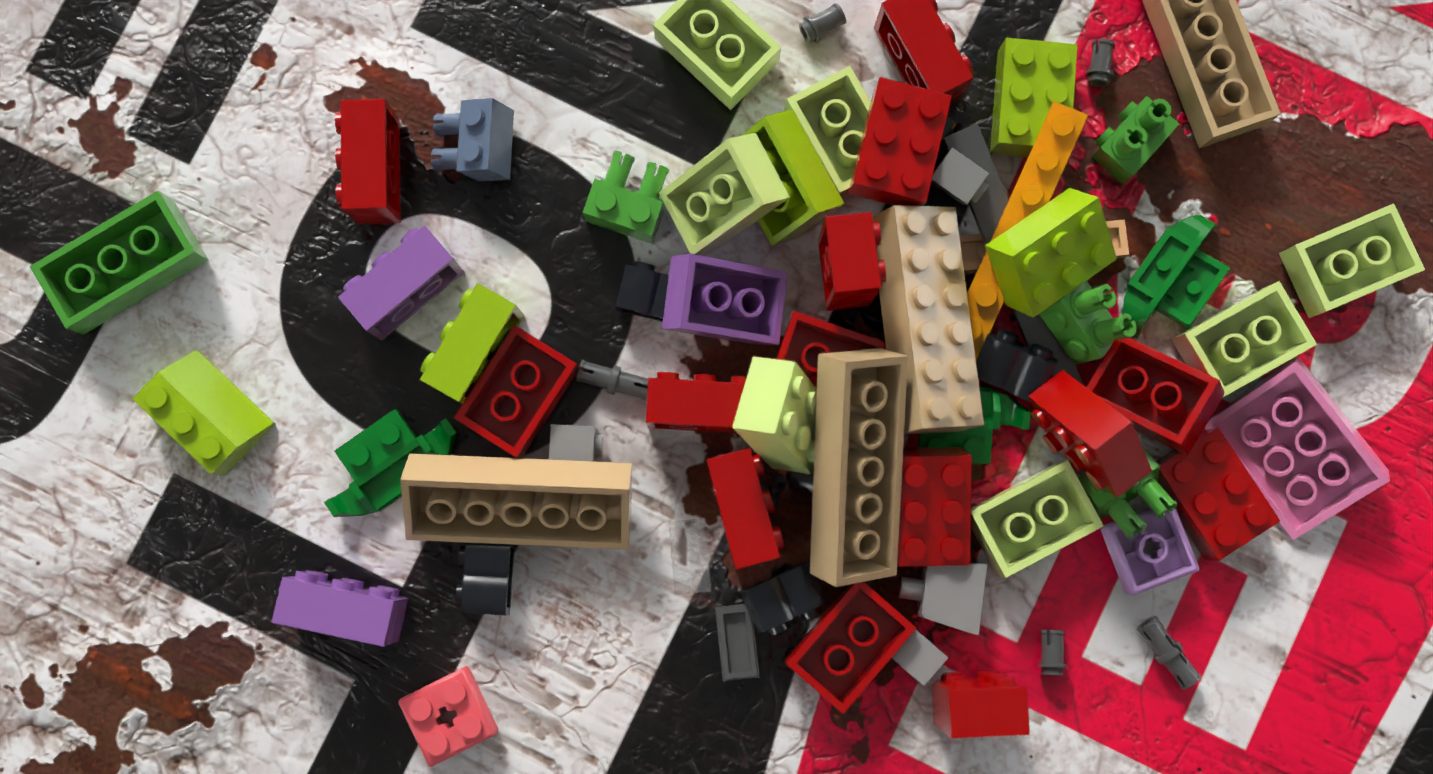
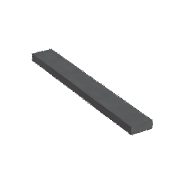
M977 123L946 136L942 140L947 152L954 148L989 173L984 182L989 184L986 191L976 203L972 200L968 202L986 245L991 241L1009 199ZM1011 308L1026 346L1032 347L1033 344L1042 345L1053 351L1052 357L1058 360L1050 379L1061 370H1064L1084 385L1075 363L1067 355L1041 316L1038 314L1032 318Z

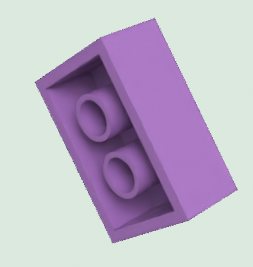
M425 225L421 229L414 228L406 233L400 240L402 244L392 253L385 252L377 257L372 263L373 268L363 277L358 275L349 280L343 287L344 292L338 296L363 328L380 340H384L465 272Z
M690 253L671 256L662 329L754 345H779L788 272Z
M306 570V572L296 571L295 576L282 577L271 623L383 647L399 642L409 599L399 596V589L379 585L378 587H370L369 590L363 589L364 582L342 578V580L333 579L331 582L327 581L328 574Z

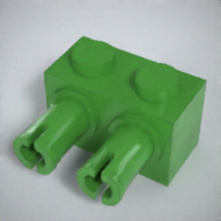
M1148 96L1138 105L1131 101L1117 117L1122 123L1115 131L1108 127L1096 140L1095 144L1099 149L1091 157L1122 184L1126 183L1179 125L1170 116V104L1164 99L1152 101Z
M613 151V157L605 180L594 179L582 212L585 221L653 244L664 214V203L659 199V192L662 190L669 169L659 165L655 176L657 164L648 162L639 191L633 192L627 190L625 185L635 158L625 154L623 159L622 152Z
M1085 281L1039 314L1075 365L1102 358L1114 340L1130 338L1136 333V323L1134 320L1130 321L1132 317L1129 314H1122L1113 318L1107 310L1116 303V294L1114 291L1109 292L1112 288L1107 284L1092 289L1090 284Z
M1144 447L1143 449L1152 472L1118 498L1105 488L1101 491L1097 489L1086 473L1078 477L1100 520L1102 521L1110 516L1128 540L1136 537L1135 531L1140 534L1147 527L1145 521L1138 516L1128 502L1140 495L1158 519L1166 516L1165 511L1169 514L1178 505L1158 483L1160 466Z

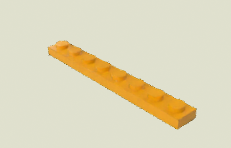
M1053 101L991 241L1050 201L1087 120V114ZM987 250L967 293L975 359H977L988 333L992 330L1004 303V298Z

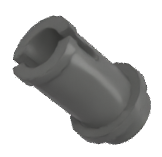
M836 3L813 17L805 16L803 22L799 24V29L808 43L812 41L817 43L821 40L820 36L840 25L846 24V17L842 8Z
M1099 39V45L1098 40L1092 41L1090 69L1085 73L1089 85L1106 87L1114 78V73L1111 71L1113 50L1115 48L1114 41Z
M1041 630V663H1038V667H1041V674L1064 675V668H1068V664H1064L1065 631Z

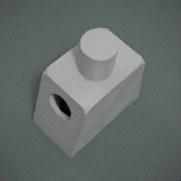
M970 563V566H922L921 579L900 577L898 598L918 601L916 615L979 635L988 564Z

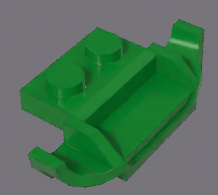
M1194 215L1180 220L1171 227H1167L1127 284L1123 302V314H1129L1132 317L1130 321L1134 320L1136 323V333L1132 337L1138 339L1150 317L1154 316L1157 311L1188 330L1230 271V267L1200 251L1206 238L1217 228L1216 223L1201 215Z
M979 386L984 425L958 432L917 434V448L964 447L972 456V463L990 464L993 429H1000V425H1012L1021 429H1029L1030 411L1003 392L995 390L990 386Z
M397 409L392 410L334 450L354 481L348 485L349 488L324 501V504L333 517L364 516L383 511L402 498L401 477L409 454L450 455L456 441V431L447 418H445L426 435L416 437Z

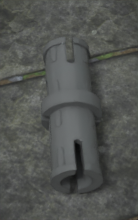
M586 360L581 361L579 366L581 370H578L576 382L607 389L609 394L614 395L615 392L641 398L645 401L647 400L648 378L621 371L622 368L614 366L612 369L586 362Z
M1157 616L1148 618L1137 627L1138 632H1140L1155 652L1156 661L1159 664H1163L1169 670L1182 690L1193 686L1201 679L1200 673H1198L1183 653L1181 643L1174 641Z

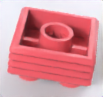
M468 666L399 699V705L429 767H433L477 745L498 732L495 720ZM443 707H446L448 711H456L457 716L453 719L454 725H450L448 721L443 722L440 716L444 713Z

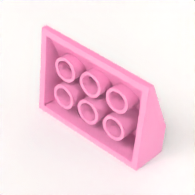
M1298 356L1285 362L1212 416L1205 426L1206 430L1219 427L1281 520L1279 523L1292 540L1297 539L1390 481L1387 467Z

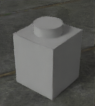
M951 148L934 171L931 183L964 206L970 200L976 203L989 186V184L984 182L989 173L954 148Z
M551 424L549 460L596 462V457H602L603 435H597V428L595 426Z
M915 629L891 659L917 682L925 686L928 681L933 684L941 677L946 670V666L943 663L948 657Z

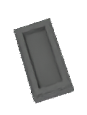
M738 604L715 607L723 681L759 678L754 623L746 605Z

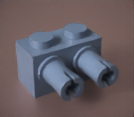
M494 98L461 100L460 113H437L434 115L433 121L442 122L440 124H433V130L437 136L459 135L458 148H434L432 150L431 156L439 157L438 159H431V166L435 171L457 169V172L477 181L510 180L514 121L513 109Z

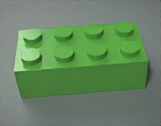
M156 191L29 267L64 327L84 335L207 262L209 259L174 200L162 192Z

